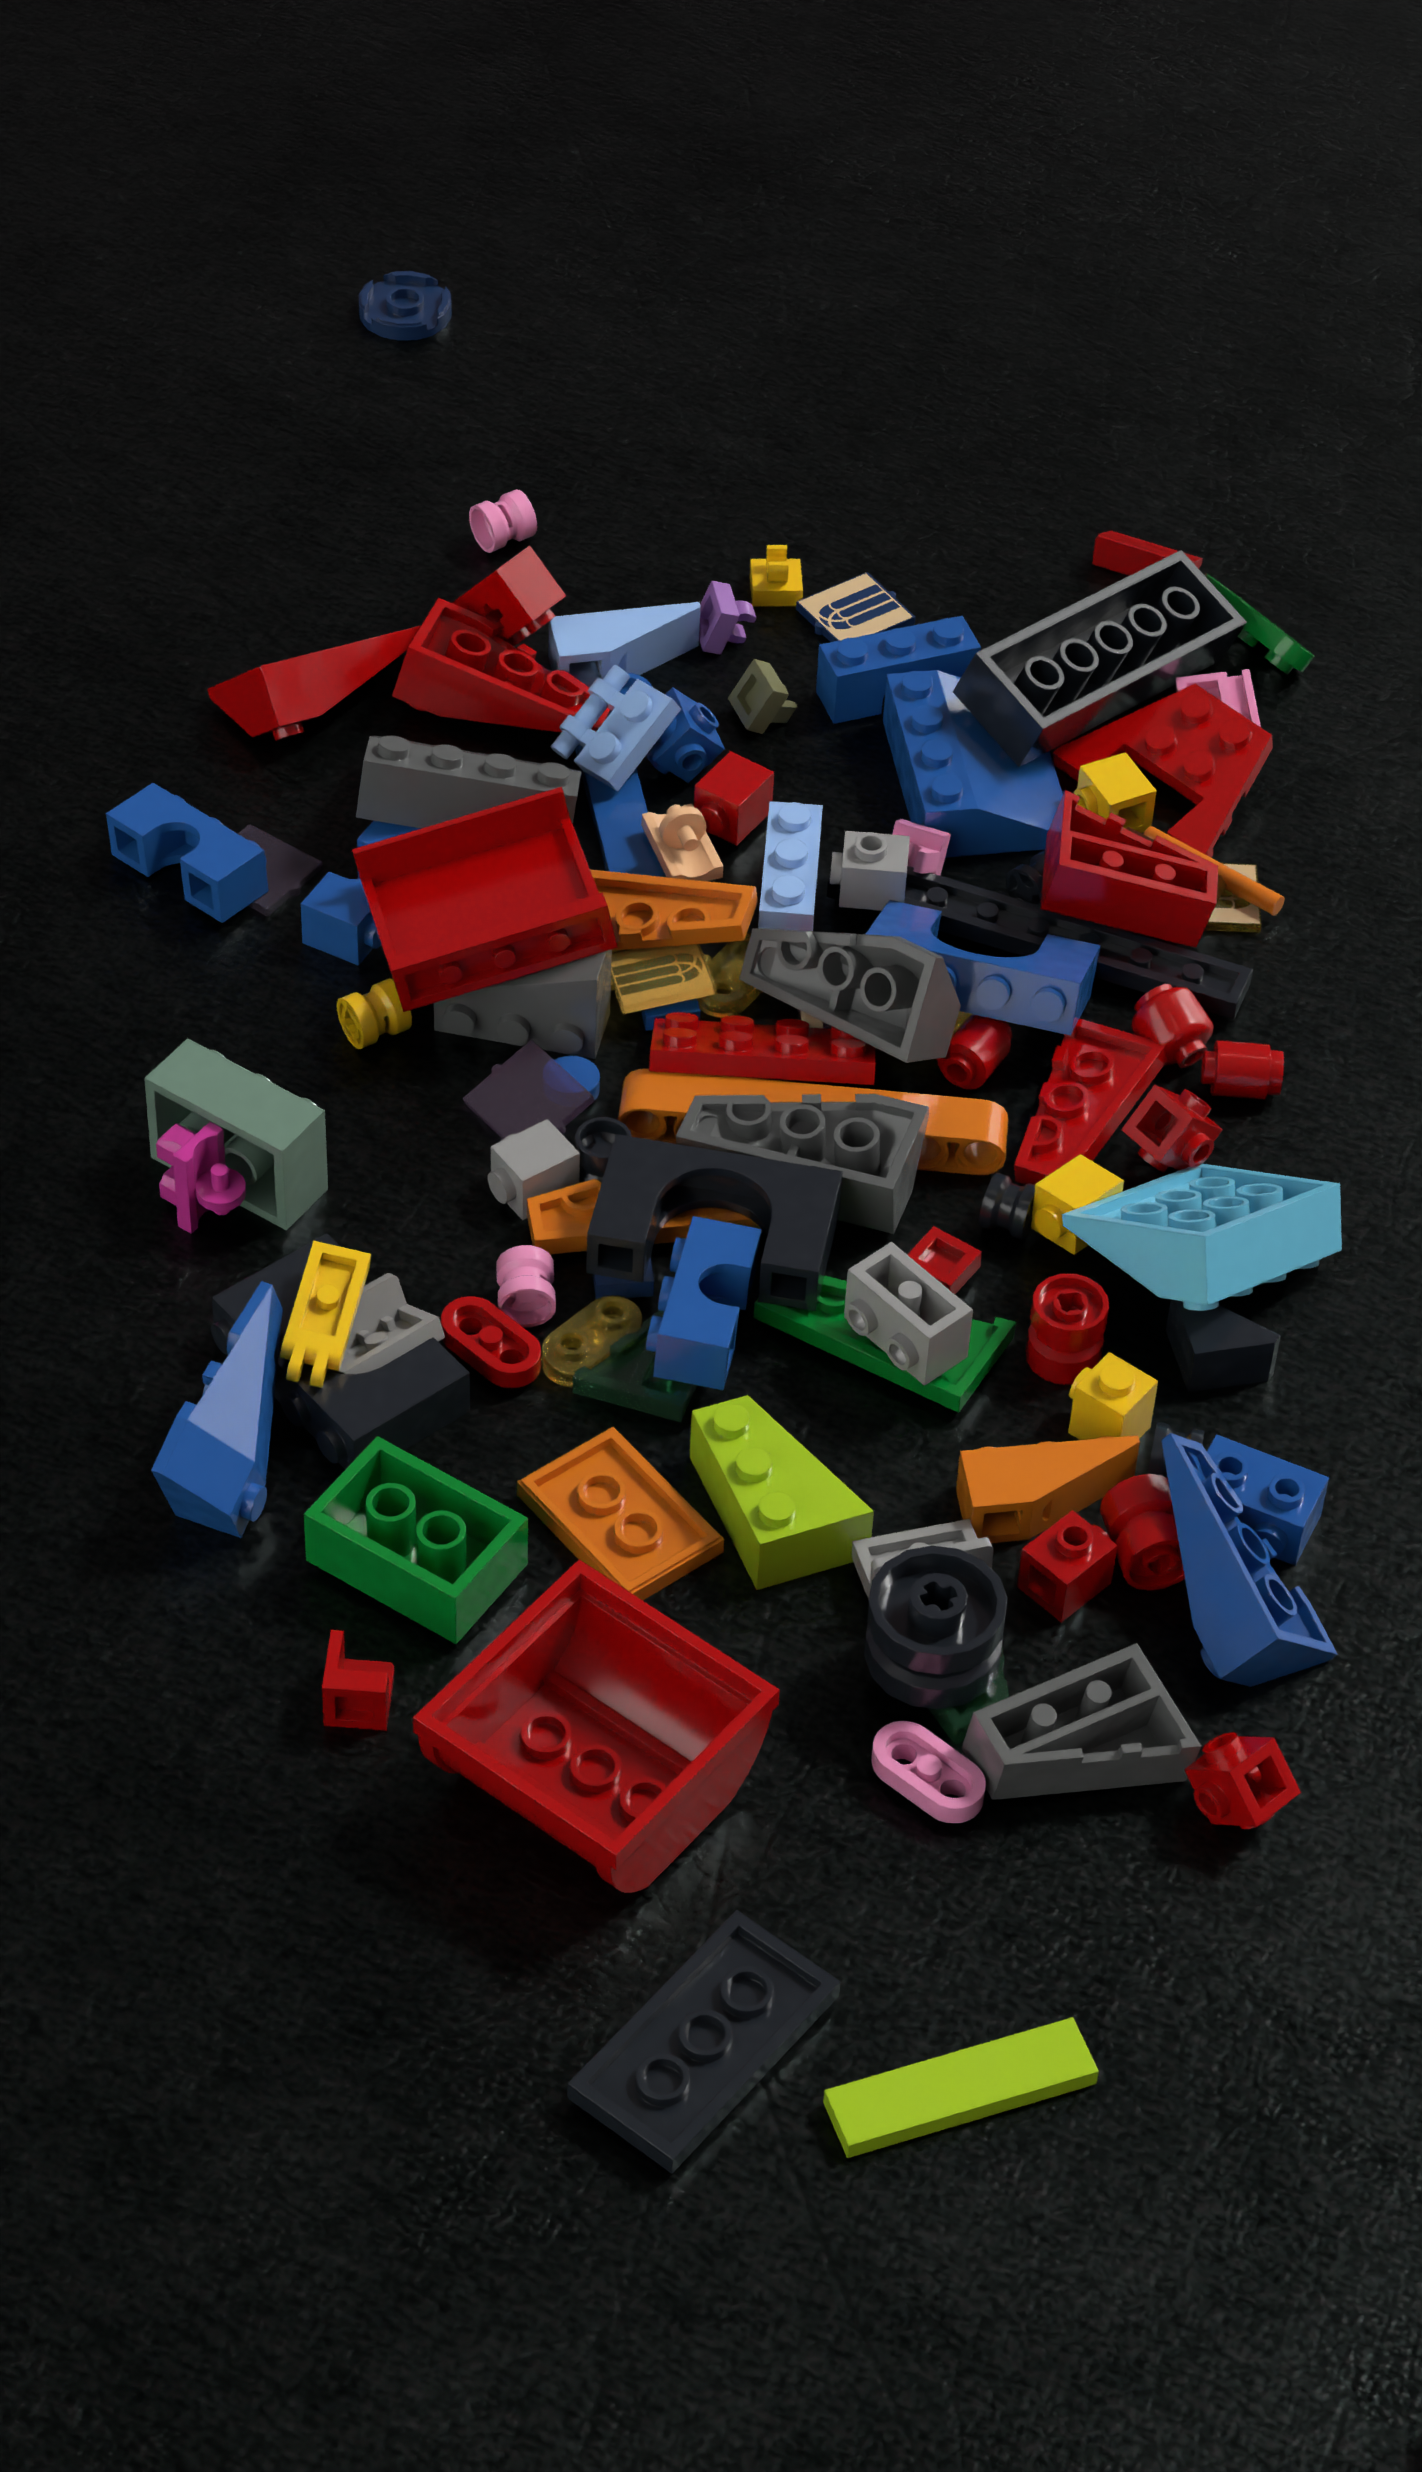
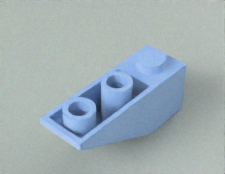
M692 602L556 616L549 621L548 657L552 671H566L589 687L597 678L603 679L613 665H617L626 673L641 675L699 646L700 603Z

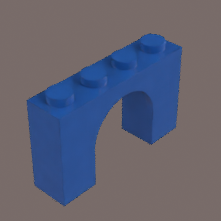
M892 900L888 901L866 934L900 936L942 956L961 1005L959 1011L1070 1036L1091 997L1101 946L1047 934L1039 950L1028 956L994 957L975 954L952 947L937 939L942 911Z

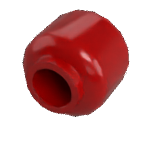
M1163 984L1150 990L1137 1001L1134 1007L1136 1014L1132 1019V1031L1135 1035L1152 1039L1157 1044L1165 1046L1168 1061L1164 1066L1177 1063L1180 1068H1186L1203 1058L1204 1051H1208L1205 1044L1212 1036L1214 1025L1197 998L1188 988H1173L1170 984Z

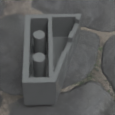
M612 949L434 1003V1031L595 1059L610 1015Z
M1137 1643L973 1712L962 1745V1750L966 1757L983 1772L986 1781L985 1789L992 1800L1183 1782L1188 1779L1184 1769L1195 1762L1201 1748L1199 1741Z

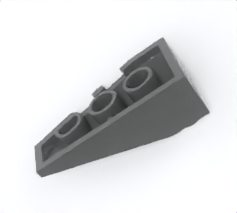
M753 928L739 977L740 981L906 1063L946 1057L961 1007L943 957L900 936Z
M803 1094L802 1102H770L764 1095H697L694 1097L676 1134V1144L843 1171L838 1220L894 1234L912 1194L929 1118V1107L878 1094H855L856 1102H821V1094Z

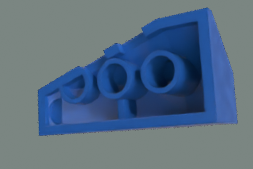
M260 1282L229 1332L227 1358L223 1364L211 1360L202 1374L205 1387L200 1401L197 1405L185 1401L151 1469L175 1516L242 1538L249 1520L254 1522L258 1519L267 1498V1488L265 1485L283 1308L272 1284Z
M1172 1433L1161 1439L1193 1627L1203 1645L1201 1657L1210 1672L1221 1680L1252 1687L1327 1662L1338 1654L1301 1588L1297 1586L1288 1591L1269 1564L1270 1560L1277 1556V1553L1266 1538L1261 1540L1252 1528L1241 1523L1237 1517L1243 1511L1242 1502L1203 1445Z

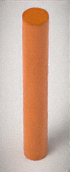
M1149 826L1145 830L1143 835L1153 840L1158 835L1218 865V874L1221 875L1227 884L1225 890L1273 916L1281 910L1285 900L1282 895L1153 826Z

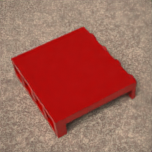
M562 787L352 849L364 893L403 1012L618 948L608 905L603 892H598L571 822Z

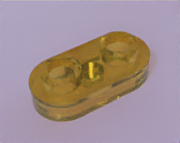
M751 933L746 934L744 941L728 942L705 966L715 994L697 997L699 1008L704 1013L720 1018L738 1015L762 992L739 980ZM699 974L696 977V981L700 979Z
M605 1296L591 1302L550 1333L544 1340L542 1345V1368L545 1375L551 1381L569 1387L581 1386L595 1379L634 1349L640 1342L642 1314L639 1307L631 1300L620 1296ZM567 1348H576V1350H568Z

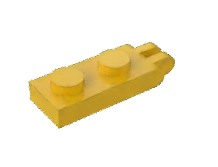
M313 1241L280 1353V1358L290 1360L286 1380L298 1383L304 1364L313 1365L309 1385L322 1388L327 1369L340 1370L370 1268V1253Z

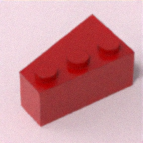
M1065 790L1046 837L1040 909L1196 948L1217 903L1218 865L1158 835L1151 842L1123 828L1126 822L1125 819L1113 813H1110L1108 818L1105 819L1077 805L1080 797Z

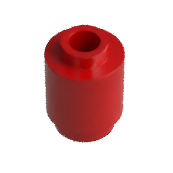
M974 1014L968 1016L952 1034L946 1057L937 1059L939 1068L946 1079L964 1089H977L981 1087L1010 1052L1012 1041L1011 1027L1006 1021Z
M1216 1040L1214 1050L1204 1051L1201 1083L1211 1084L1212 1096L1265 1100L1267 1094L1280 1095L1284 1071L1283 1051L1271 1050L1269 1044Z

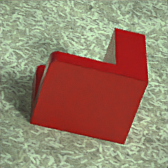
M331 1630L322 1684L324 1726L387 1731L394 1681V1665L391 1662L345 1659L344 1631Z

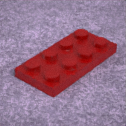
M686 1012L668 1013L665 1019L655 1018L649 1071L874 1085L875 1047L833 1026L831 1029L810 1028L808 1022L798 1019L778 1020L776 1025L754 1024V1020L749 1017L736 1015L722 1017L721 1022L698 1021L699 1017L697 1015Z

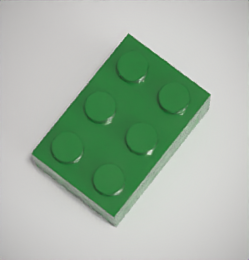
M378 1436L304 1513L306 1561L454 1644H457L528 1564V1518Z

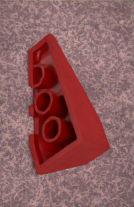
M438 598L407 649L392 697L407 702L416 710L428 711L439 717L562 732L559 728L568 715L575 716L590 696L588 692L590 687L566 671H550L536 662L537 652L523 643L515 648L497 636L499 626L487 618ZM607 708L591 728L593 731L596 732L606 720L611 711Z
M421 625L262 665L212 686L207 690L210 699L251 737L272 732L275 741L290 738L305 732L302 723L323 715L407 651Z

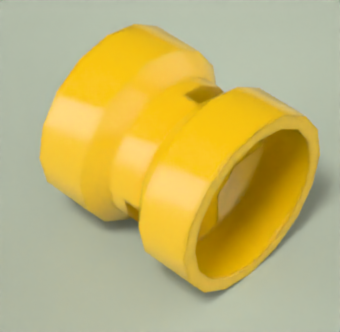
M391 978L373 984L370 992L362 995L354 992L339 998L337 1001V1013L342 1029L350 1043L357 1049L377 1043L379 1035L384 1033L396 1035L410 1029L412 1026L411 1010L403 1012Z

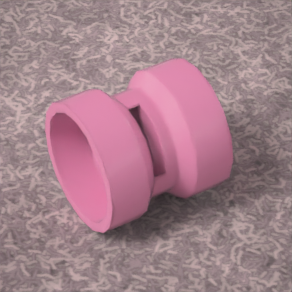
M517 489L501 495L496 503L484 501L472 506L469 511V521L473 535L479 546L488 553L505 547L508 540L522 541L534 536L537 531V520L532 504L527 496Z
M532 1245L516 1246L503 1252L496 1261L497 1283L500 1286L498 1290V1308L522 1327H534L544 1324L556 1312L555 1290L552 1286L554 1282L553 1258L544 1249Z

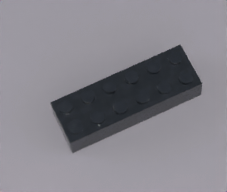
M1180 550L977 652L954 688L953 693L1016 765L1020 767L1174 686L1176 677L1193 676L1221 661L1247 622L1185 553Z

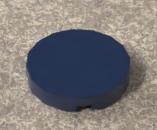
M414 271L391 272L383 275V281L373 285V280L364 285L359 293V318L367 330L383 338L397 341L427 338L443 330L452 318L451 293L447 287L445 289L439 287L438 280L430 275Z

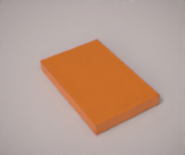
M614 1427L609 1428L517 1481V1496L578 1559L641 1600L647 1599L724 1553V1538Z

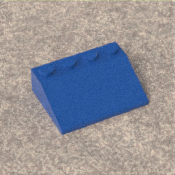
M939 670L887 674L883 724L910 821L951 834L945 858L1045 850L1047 833L1063 796L1050 751L1018 767L953 693L960 677Z

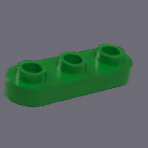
M1208 574L1205 575L1247 622L1238 635L1241 640L1255 648L1259 641L1269 648L1264 657L1287 675H1289L1293 668L1302 673L1315 657L1310 651Z

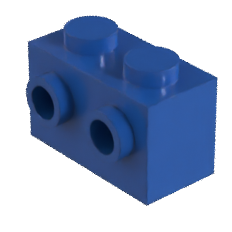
M1216 1434L1207 1453L1242 1502L1243 1511L1237 1517L1241 1523L1252 1528L1261 1540L1265 1538L1268 1540L1277 1553V1556L1274 1558L1296 1566L1321 1517L1329 1477Z

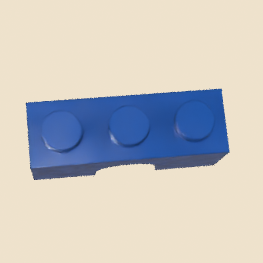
M963 616L944 618L938 621L820 644L816 693L833 724L882 714L887 674L939 670L961 678L974 655L981 651V646Z
M151 783L106 813L113 856L147 877L165 866L180 863L185 900L221 923L269 891L266 870L267 859L264 849L256 842L245 839L224 826L218 819L209 817L186 803L180 796L171 794L155 783Z
M373 821L357 839V848L421 828ZM328 872L301 903L302 943L359 966L373 948L377 949L381 946L359 872L358 879H348Z
M693 1216L686 1239L676 1237L670 1262V1271L676 1272L675 1278L665 1276L663 1279L658 1311H663L664 1314L663 1317L652 1316L646 1342V1350L656 1352L653 1377L724 1390L735 1350L739 1309L746 1310L757 1272L762 1229Z

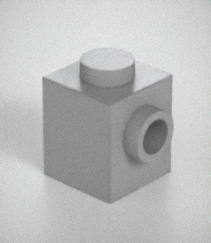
M845 831L843 853H832L830 884L840 885L839 907L882 911L889 900L904 903L910 836Z
M546 1119L517 1134L509 1135L499 1143L491 1146V1172L488 1174L489 1187L500 1203H507L524 1220L527 1218V1198L579 1183L580 1153Z

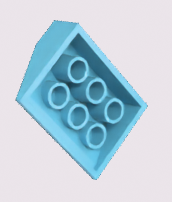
M1208 1164L1187 1167L1062 1214V1222L1065 1228L1160 1298L1183 1301L1185 1309L1195 1311L1215 1309L1219 1306L1220 1300L1230 1296L1249 1295L1253 1292V1287L1256 1285L1285 1280L1286 1273L1295 1269L1316 1267L1319 1265V1259L1342 1250L1340 1183Z

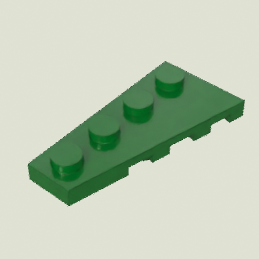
M824 1276L816 1311L758 1302V1299L754 1303L755 1319L958 1413L1013 1340L1016 1327L1015 1321L998 1317L995 1318L994 1324L972 1319L968 1357L924 1386L907 1370H901L896 1367L887 1353L867 1336L856 1333L849 1325L847 1319L844 1318L847 1285L845 1280Z

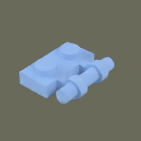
M613 665L603 679L597 678L588 689L590 696L575 716L568 715L559 728L562 733L552 744L551 748L559 756L567 760L578 745L584 747L574 762L585 773L618 792L680 712L681 708L672 698L639 679H636L625 695L620 693V690L630 679V676L617 665ZM607 708L612 710L596 732L593 731L591 728Z

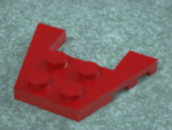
M1193 684L1057 748L1053 752L1054 765L1078 782L1080 766L1126 752L1132 761L1196 804L1190 812L1167 831V834L1212 858L1214 845L1221 834L1225 835L1232 822L1234 809L1241 797H1246L1273 748L1270 733L1197 684Z

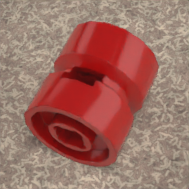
M1058 1274L1046 1278L1037 1286L1032 1298L1031 1325L1028 1329L1026 1360L1032 1371L1044 1380L1056 1384H1073L1077 1375L1084 1368L1089 1367L1093 1369L1101 1361L1104 1345L1103 1334L1107 1325L1109 1302L1107 1294L1095 1281L1078 1274Z
M1155 1474L1138 1475L1121 1481L1108 1490L1101 1500L1100 1512L1109 1537L1117 1545L1116 1556L1127 1583L1136 1589L1157 1590L1167 1588L1185 1579L1168 1478Z

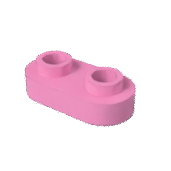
M892 1722L877 1732L873 1741L871 1762L874 1772L882 1781L930 1816L945 1823L966 1822L980 1812L984 1802L986 1781L983 1772L975 1763L925 1727L914 1722ZM906 1759L911 1763L903 1765L897 1762L896 1760ZM953 1794L960 1798H950L944 1795Z

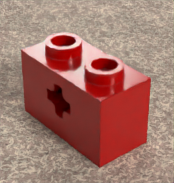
M528 546L452 603L481 615L499 626L497 636L515 646L556 617L550 608L566 597V595L531 546Z

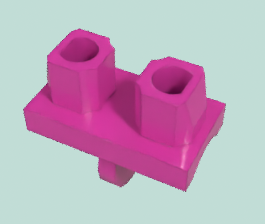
M209 1122L198 1133H195L178 1123L158 1139L156 1143L157 1157L172 1165L163 1174L159 1183L160 1197L176 1205L178 1227L192 1234L198 1228L199 1219L208 1210L214 1211L218 1215H225L230 1210L241 1205L246 1197V1182L238 1171L226 1166L224 1131L221 1127Z

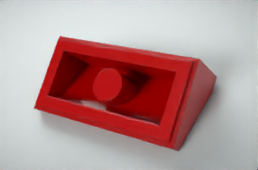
M1110 530L1100 533L1095 539L1092 564L1130 576L1178 551ZM1185 553L1199 569L1203 558Z

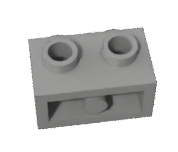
M888 1243L848 1269L844 1318L847 1319L849 1325L856 1333L867 1336L887 1353L896 1367L901 1370H907L925 1386L968 1357L973 1309L894 1243Z

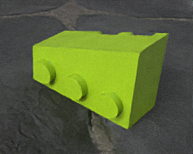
M748 1395L692 1411L690 1459L756 1590L853 1562L852 1541L872 1537L874 1511Z

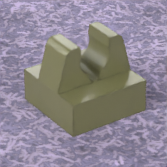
M753 659L728 697L745 728L748 731L760 734L765 732L770 723H787L797 708L795 702L786 700L789 696L787 688L782 684L771 664L757 659Z

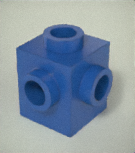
M672 687L665 695L672 698L681 710L646 756L650 763L661 773L667 774L671 772L689 783L706 766L711 764L725 748L716 731L719 723L714 714L703 704L693 701Z

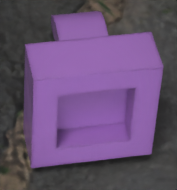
M711 581L701 601L699 641L703 652L721 655L728 641L731 643H744L746 635L743 625L736 623L738 621L754 623L756 620L752 604L746 601H735L730 584Z

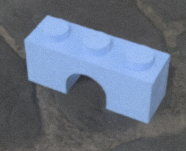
M769 802L758 928L813 931L823 805Z

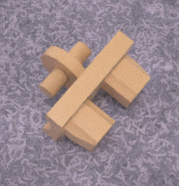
M693 804L683 805L682 807L680 805H672L668 808L667 814H655L652 812L642 814L641 826L666 877L707 882L723 878V864L706 832V821L702 813L697 808H694Z

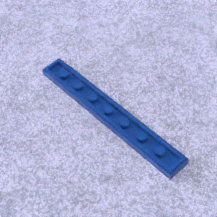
M580 745L576 747L575 751L577 756L584 747ZM580 768L605 871L665 877L664 871L641 826L642 814L648 813L637 769L633 771L617 792ZM663 947L627 949L626 954L630 955ZM674 958L678 962L677 967L688 966L686 958ZM670 959L633 967L630 970L632 976L672 968L676 963ZM679 968L682 973L681 976L690 972L687 968ZM673 969L633 978L634 986L676 978L679 976V971ZM691 974L682 978L685 981V986L693 984ZM677 979L635 988L638 997L680 988L683 986V981ZM697 998L642 1009L641 1014L645 1030H653L655 1018L665 1019L666 1014L673 1012L695 1014L699 1017L698 1021H700V1008Z

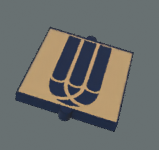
M868 572L796 601V610L815 627V634L823 635L830 642L915 625V616L896 599V593L894 591H887Z

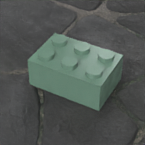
M188 1038L144 1078L151 1158L171 1168L172 1165L157 1157L156 1143L158 1139L178 1123L198 1133L206 1124L212 1122L224 1131L226 1166L238 1171L246 1182V1197L240 1206L284 1230L291 1227L328 1190L325 1110L319 1108L311 1100L298 1097L272 1083L265 1076L255 1074L226 1059L218 1051L209 1050Z

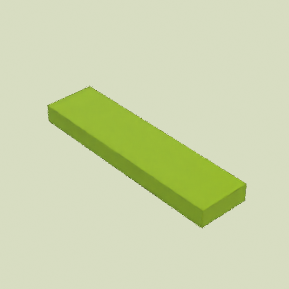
M1071 2017L824 2090L823 2103L846 2157L850 2158L1097 2084L1099 2070L1074 2018Z

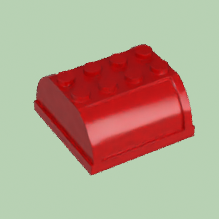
M579 1559L413 1717V1733L418 1735L421 1752L430 1762L448 1773L461 1774L596 1866L599 1876L614 1888L624 1893H632L648 1887L732 1801L759 1753L767 1733L772 1711L779 1705L780 1689Z

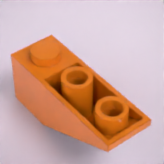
M1103 1436L1088 1440L1046 1441L1032 1445L998 1448L982 1447L975 1450L960 1451L956 1492L963 1520L970 1519L978 1539L987 1537L991 1543L1029 1540L1050 1528L1070 1511L1079 1512L1102 1499L1108 1490L1119 1482L1135 1476L1140 1445L1139 1436Z

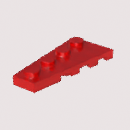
M1079 1019L1071 1036L1064 1034L1061 1046L1057 1045L1052 1058V1071L1049 1080L1043 1083L1039 1094V1107L1036 1116L1030 1119L1014 1164L1015 1182L1035 1185L1080 1154L1093 1161L1168 1061L1165 1046L1159 1045L1149 1038Z

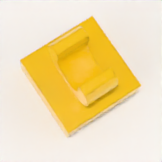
M767 545L766 559H750L752 606H796V601L803 599L800 559H787V545Z

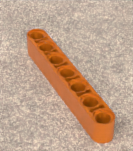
M649 1068L630 1072L625 1077L618 1120L628 1127L632 1137L676 1144V1134L694 1097L697 1095H764L770 1102H802L803 1094H821V1102H856L855 1094H878L929 1107V1118L917 1170L989 1175L1001 1169L1006 1160L1008 1114L1001 1105L993 1101L746 1077L649 1071Z

